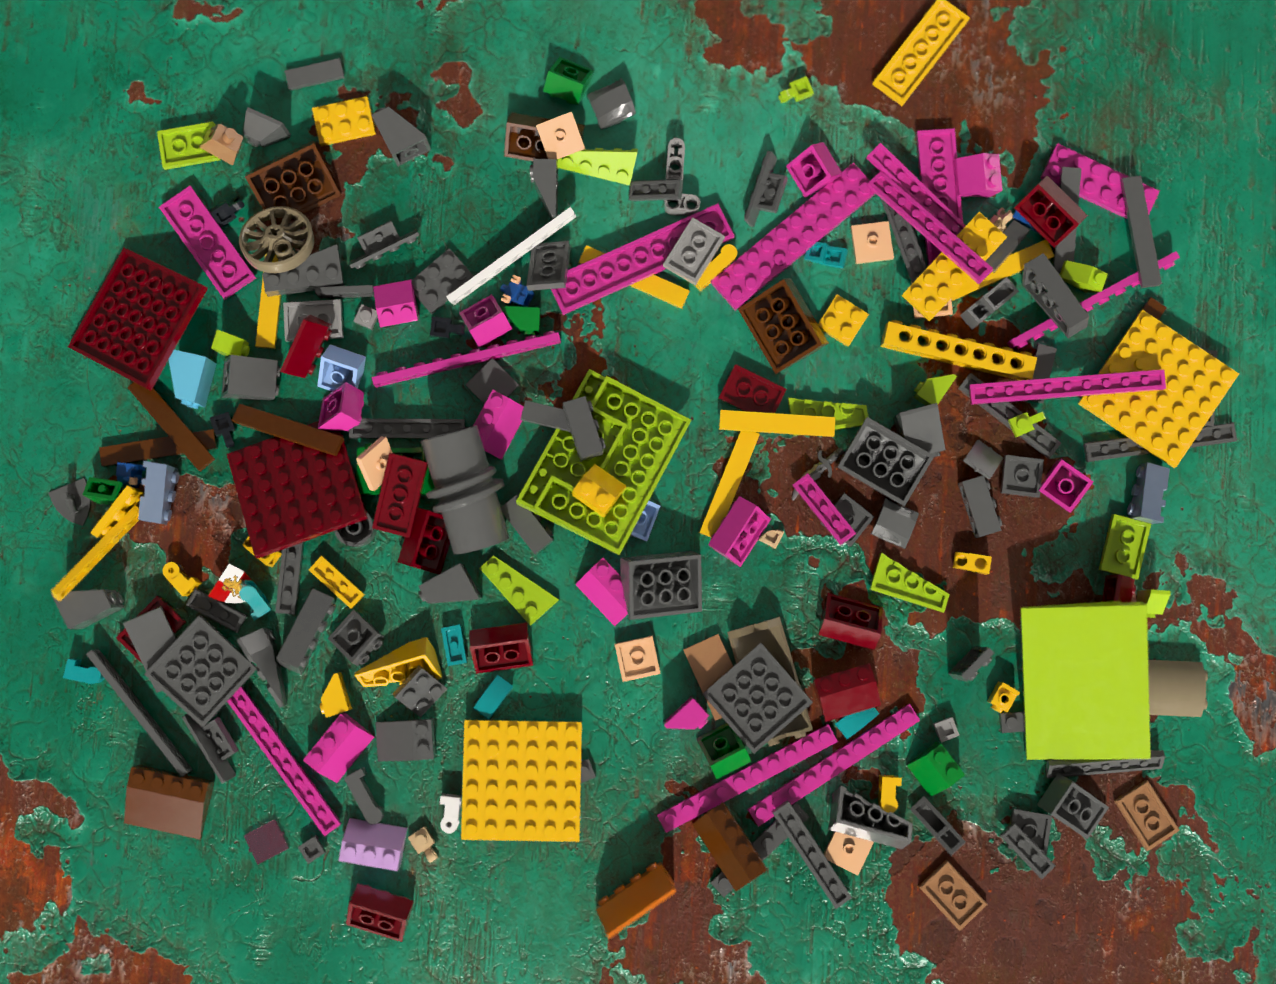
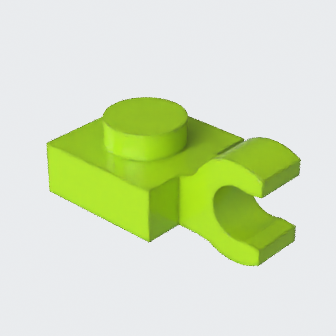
M806 76L790 82L788 85L790 89L780 92L778 98L781 103L787 102L793 97L795 102L813 96L814 91Z
M1026 412L1009 419L1008 422L1016 438L1035 430L1033 424L1046 418L1043 412L1031 417Z

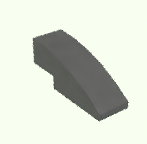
M1006 277L960 316L973 330L1019 291Z
M922 797L910 808L911 812L951 856L966 843L925 797Z

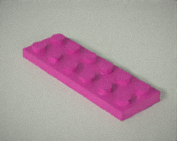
M1057 143L1040 179L1043 180L1048 176L1059 186L1062 167L1081 168L1079 197L1128 219L1120 180L1129 176ZM1143 183L1149 214L1160 191Z
M191 186L159 206L164 216L225 300L256 279Z

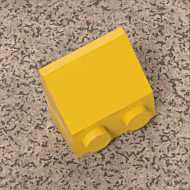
M594 464L573 489L572 496L604 518L627 486Z

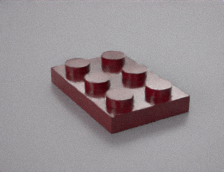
M735 364L718 399L746 412L775 413L786 392V388Z
M156 596L137 615L139 616L162 606L174 634L187 623L160 596ZM124 629L116 639L141 662L126 629Z

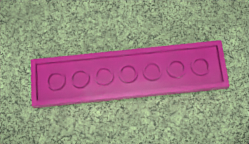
M955 129L917 131L916 140L920 181L963 222L961 196H957L954 159L957 158ZM925 238L927 266H929L941 251Z

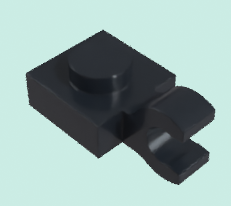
M236 196L229 204L224 200L211 208L209 212L220 227H223L237 218L234 212L242 209L245 205L241 198Z
M432 317L431 337L450 339V333L457 335L465 334V327L452 324L451 318Z
M229 412L210 417L216 437L223 436L226 448L233 447L234 442L230 433L234 432L235 428Z

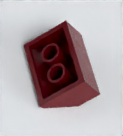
M1048 176L1014 207L1054 248L1088 216Z
M311 314L304 318L280 372L301 378H306L309 374L312 375L317 366L314 362L317 357H321L324 351V347H322L324 340L328 341L332 334V330H330L332 324Z
M418 508L412 535L410 538L405 537L398 563L441 574L450 545L449 536L441 514Z
M1119 574L1106 575L1101 602H1131L1132 596L1136 591L1135 579Z
M827 593L818 635L875 650L882 633L883 607Z
M527 622L469 630L470 651L476 674L533 666Z
M870 663L817 678L813 681V687L825 722L881 706L877 683Z
M357 883L349 902L346 925L402 942L414 901L409 900L407 897L396 896L388 891H380L368 885Z

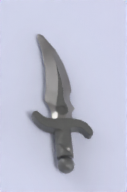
M838 448L826 459L821 455L822 450H819L818 459L820 462L814 464L813 468L808 470L803 476L808 473L815 481L827 469L828 477L830 478L832 475L831 464L840 457L839 455L843 454V449ZM795 488L792 495V501L795 500L796 497L799 495Z

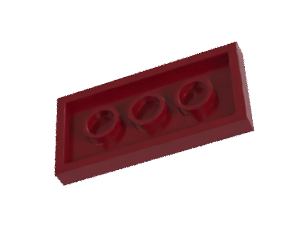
M389 453L372 529L408 538L411 537L428 467L427 461Z

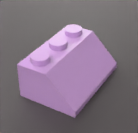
M350 818L342 840L339 861L397 871L401 867L408 828L382 823L370 824L365 820Z

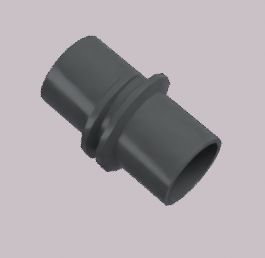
M469 426L421 440L434 488L427 492L426 496L427 498L438 499L439 503L433 507V511L442 513L453 554L480 550L509 539L496 493L497 490L504 486L503 479L492 478V475L496 473V469L488 464L478 426Z

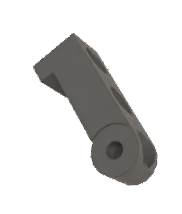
M365 767L344 779L366 821L370 824H377L384 817V809L377 805L363 778L368 773Z

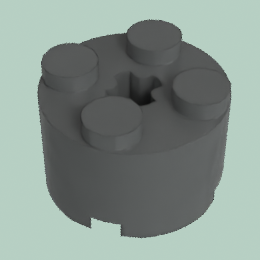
M366 511L368 519L355 523L359 525L358 531H352L354 528L352 524L335 530V535L345 545L363 547L369 544L377 533L376 529H372L374 517Z

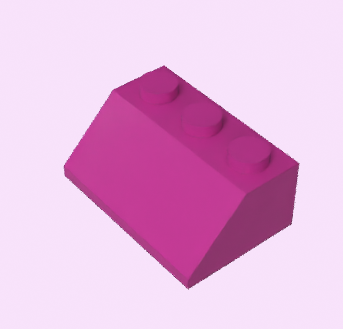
M492 390L474 425L478 426L484 450L502 460L522 423L521 415L524 406L495 390Z
M739 496L732 504L727 516L723 518L716 533L712 535L708 545L741 567L771 518L757 505Z
M602 558L575 585L616 626L628 614L621 576Z
M342 713L303 761L319 774L338 783L375 736L347 713Z

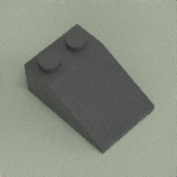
M533 159V165H530L531 183H534L535 189L552 221L557 217L558 211L557 160Z
M434 718L376 722L378 762L429 760L437 757Z
M1060 773L1056 775L1037 806L1087 840L1109 808Z

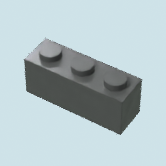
M584 396L564 402L563 410L580 462L603 455V449L606 447L603 437L599 438L597 433L600 430L597 419L593 420L591 415L594 412L591 401L587 402Z
M980 476L958 483L974 537L978 538L1002 531L1001 518L999 515L997 516L995 511L996 502L989 493L990 483L988 479Z
M516 495L505 503L501 510L536 555L553 542L551 537L554 534L547 526L545 528L542 527L539 523L542 520L539 515L531 513V511L516 504V500L519 497Z

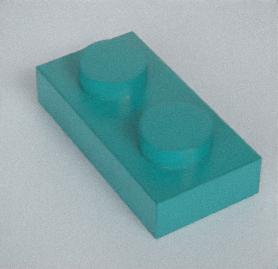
M461 624L441 628L447 665L468 663Z

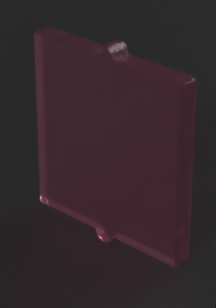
M276 820L244 835L250 848L249 852H252L257 864L289 849L283 836L284 832H281Z

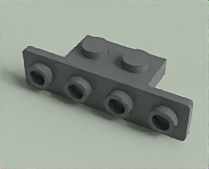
M767 151L766 156L762 160V168L756 178V186L751 193L749 207L744 214V221L750 227L755 226L759 211L777 213L788 181L786 175L773 173L777 157L772 151Z
M390 220L357 236L365 254L349 261V265L351 268H361L370 259H373V261L377 260L387 251L394 252L398 250L400 245L405 242L410 244L416 241L419 233L415 229L399 237Z
M185 714L182 719L220 782L225 783L234 778L236 774L227 758L238 752L239 749L221 719L218 717L202 727L190 715Z

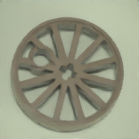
M276 206L263 209L246 221L239 235V245L244 257L254 268L266 273H282L298 267L309 257L314 246V234L308 218L303 213L294 208ZM284 217L281 224L277 225L276 218ZM271 219L272 225L269 227L263 224V222ZM291 219H295V220H296L294 223H292L290 226H288L289 223H290V221H291ZM303 226L306 227L304 230L297 231ZM256 227H259L263 231V233L255 232L253 230ZM307 238L306 241H304V242H303V241H298V240H300V239ZM248 239L257 240V241H253V242L247 243V242H248ZM292 248H297L301 250L295 253ZM257 250L253 254L248 253L249 251ZM275 254L279 260L278 262H272ZM266 255L264 261L259 260Z

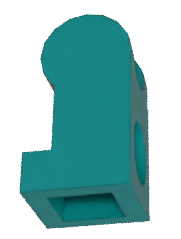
M244 580L240 583L239 596L251 606L249 607L250 615L254 620L271 610L270 602L253 581Z
M67 659L63 678L89 684L100 683L105 679L96 666L80 665V659Z

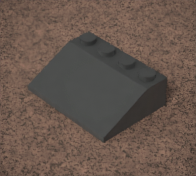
M867 417L845 450L836 468L901 506H905L934 455Z
M694 551L620 558L621 581L630 620L702 612L701 554Z

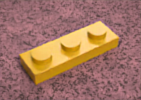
M321 556L309 568V571L350 609L365 595L324 556Z

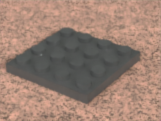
M200 615L144 675L199 725L204 727L257 670V666L252 662L250 663L243 653Z
M762 643L757 645L702 693L753 754L813 703Z

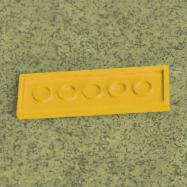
M937 0L872 85L903 106L970 18L947 0Z
M978 212L957 235L962 242L984 261L1007 238L981 212ZM941 252L901 296L930 321L968 281L970 276Z

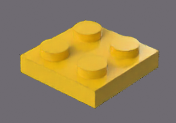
M837 294L818 325L823 332L849 347L869 314Z

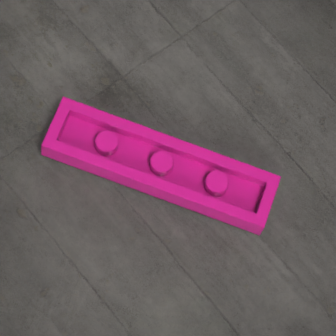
M808 473L793 484L795 490L840 546L856 534Z

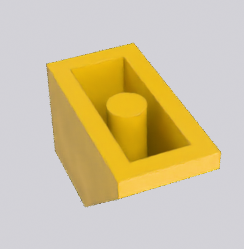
M341 672L333 674L321 697L320 709L322 714L326 715V718L352 709Z

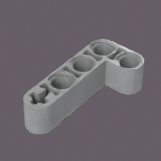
M673 138L668 144L666 180H683L685 143L680 138ZM674 147H678V156H674ZM676 164L680 169L675 171L670 166ZM682 194L681 200H664V210L670 215L691 216L699 212L700 200L696 195ZM675 201L678 205L672 208L667 203ZM693 202L696 204V207L690 209L686 204Z

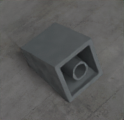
M389 106L379 108L372 114L397 166L431 150L425 134Z
M230 355L224 360L221 398L275 399L279 392V385H276V377L280 375V366H277L278 360Z
M937 403L901 412L893 417L896 432L899 436L934 455V457L941 456L940 452L946 450Z
M461 563L419 586L420 591H418L422 601H426L429 604L482 599L465 565Z
M116 590L70 591L61 601H58L51 594L68 629H84L125 608L123 597Z

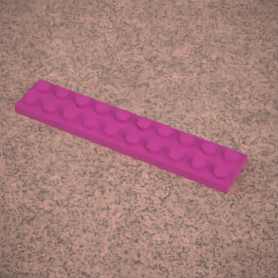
M854 163L846 168L841 176L828 183L711 281L714 288L735 311L875 195L868 187L870 180Z
M719 204L568 270L566 288L551 289L562 314L565 315L665 270L666 268L663 267L665 260L692 217L724 235L723 243L734 239L735 236Z

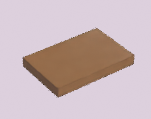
M1148 780L1142 781L1113 800L1146 851L1151 850L1180 831Z
M945 860L918 886L959 931L988 905L948 860Z

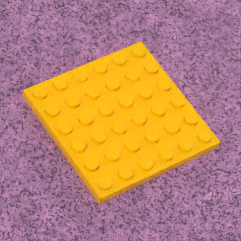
M1141 310L1097 375L1164 369L1166 389L1082 396L1077 404L1171 467L1176 468L1239 373L1146 311Z
M464 720L461 840L579 842L582 722Z

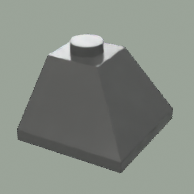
M249 107L247 108L243 135L249 144L258 147V145L267 147L290 138L291 134L282 122Z

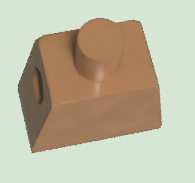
M217 124L206 132L199 148L233 166L241 149L243 136L238 134L233 128Z

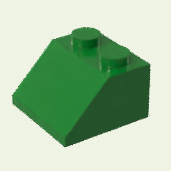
M559 57L548 71L543 91L552 97H559L570 104L578 105L585 95L594 70Z
M728 723L696 738L716 779L751 762L740 737Z
M939 742L932 744L906 765L930 797L951 787L965 776L964 772Z

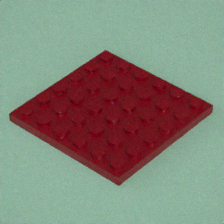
M123 247L68 347L151 391L208 288Z
M319 421L308 424V426L318 429ZM323 430L343 437L342 431ZM276 436L226 454L253 553L257 559L368 519L345 441H343L337 456Z

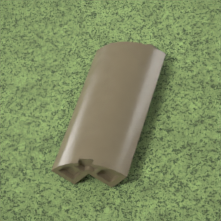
M780 617L727 632L736 664L757 645L762 643L800 687ZM807 708L767 742L768 745L779 744L780 739L789 736H795V739L806 736V732L813 730Z
M1148 660L1149 715L1201 717L1203 710L1207 709L1208 705L1206 699L1208 673L1204 670L1202 662Z

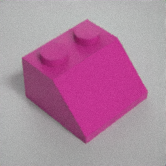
M824 142L811 145L786 166L805 198L821 190L828 183L843 174Z
M981 153L954 159L957 196L992 197L1003 191L999 154Z
M411 279L373 286L380 327L417 321L419 319Z
M493 295L486 297L459 313L478 347L490 343L493 339L506 334L512 329Z
M345 382L324 397L318 429L349 431L354 426L359 425L362 420L361 412L364 405V392Z
M1058 459L1046 474L1038 491L1071 513L1094 481L1064 460Z
M691 696L663 724L666 728L695 730L697 727L701 729L708 722L707 718L709 715Z

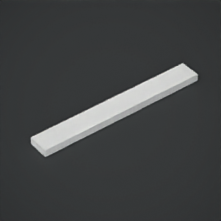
M571 207L446 296L453 305L457 304L576 218L574 211Z

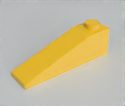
M427 637L408 642L356 671L354 674L363 687L387 686L388 683L399 682L401 685L420 665L436 679H442L435 648Z

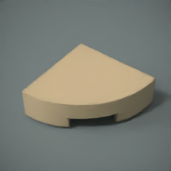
M767 531L758 540L776 549L784 531Z

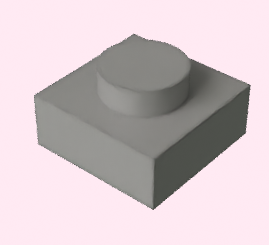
M361 304L354 322L372 330L378 318L377 311Z
M953 717L933 723L940 742L960 736Z

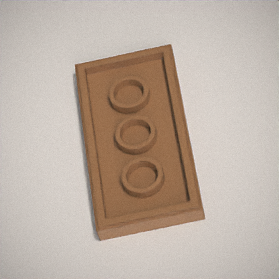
M719 634L683 649L702 693L733 667ZM705 698L715 721L721 719L722 716Z

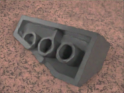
M261 628L237 641L249 662L253 661L257 665L259 677L264 681L267 680L266 687L280 708L285 707L288 703L281 666L276 659L278 656L277 644L274 641L276 637L271 629Z

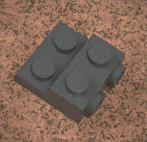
M353 609L328 637V640L351 663L359 666L369 660V654L373 649L377 650L381 647L383 643L381 640L384 636Z

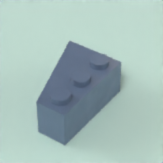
M143 461V467H147L146 478H142L141 485H145L144 495L140 496L138 520L167 525L172 516V510H170L171 503L174 502L176 496L174 491L175 483L177 484L179 481L178 468Z
M1148 462L1141 464L1137 468V481L1131 491L1133 498L1127 508L1128 518L1150 523L1151 525L1164 523V517L1160 515L1161 507L1166 505V501L1162 500L1164 491H1167L1170 468Z

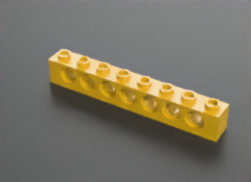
M892 320L885 325L880 347L1019 381L1033 379L1037 357H1033L1029 352L1017 353L1008 347L1000 349L996 348L992 343L980 344L971 338L963 340L959 339L955 334L943 335L934 329L926 331L922 330L918 325H902L903 323L897 320ZM899 333H905L908 338L907 341L901 340ZM918 337L924 338L926 345H920ZM936 342H942L944 350L938 349ZM955 346L962 348L963 353L961 355L955 352ZM974 351L980 352V359L974 357ZM992 355H996L999 358V364L993 362ZM1011 359L1017 362V368L1011 366Z

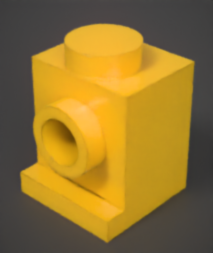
M998 682L987 702L992 704L991 708L999 713H1002V711L1008 712L1020 692L1003 682ZM1003 695L1007 697L1004 703L1001 701Z

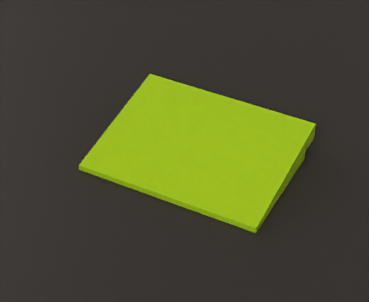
M589 369L572 400L585 396L587 402L591 401L594 411L591 415L593 420L597 419L600 429L597 433L599 438L603 437L606 447L603 449V455L580 462L571 432L556 429L517 498L516 504L620 555L684 436L691 419L608 376L604 377ZM594 464L627 486L604 518L572 496L573 489Z
M1120 601L1020 607L1026 759H1151L1147 605L1143 602L1122 603Z

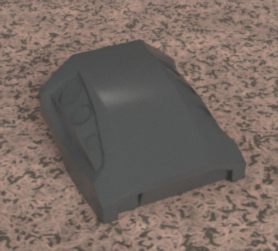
M622 78L587 95L601 130L619 124L636 114L632 99Z
M885 498L882 504L883 507L879 512V517L870 534L905 549L919 513Z

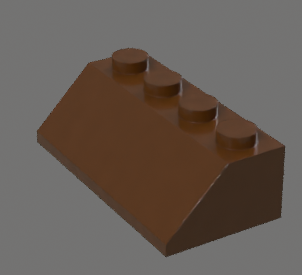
M511 112L506 124L504 157L528 161L548 159L536 125L551 119ZM577 124L583 140L585 125Z
M724 802L692 824L736 892L769 870Z

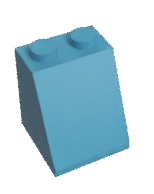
M174 350L169 358L175 398L181 400V404L187 405L190 408L206 407L217 363L204 356Z

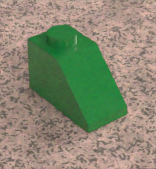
M502 306L504 315L525 336L540 334L541 309L539 307Z
M89 477L82 495L96 503L112 505L118 497L122 482Z

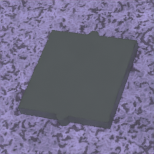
M977 440L963 461L971 466L975 472L978 471L984 477L990 479L1003 460V457L993 451L991 447Z

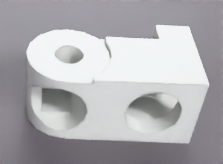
M442 794L440 796V804L445 805L444 818L441 820L440 826L445 833L454 832L459 825L462 795Z

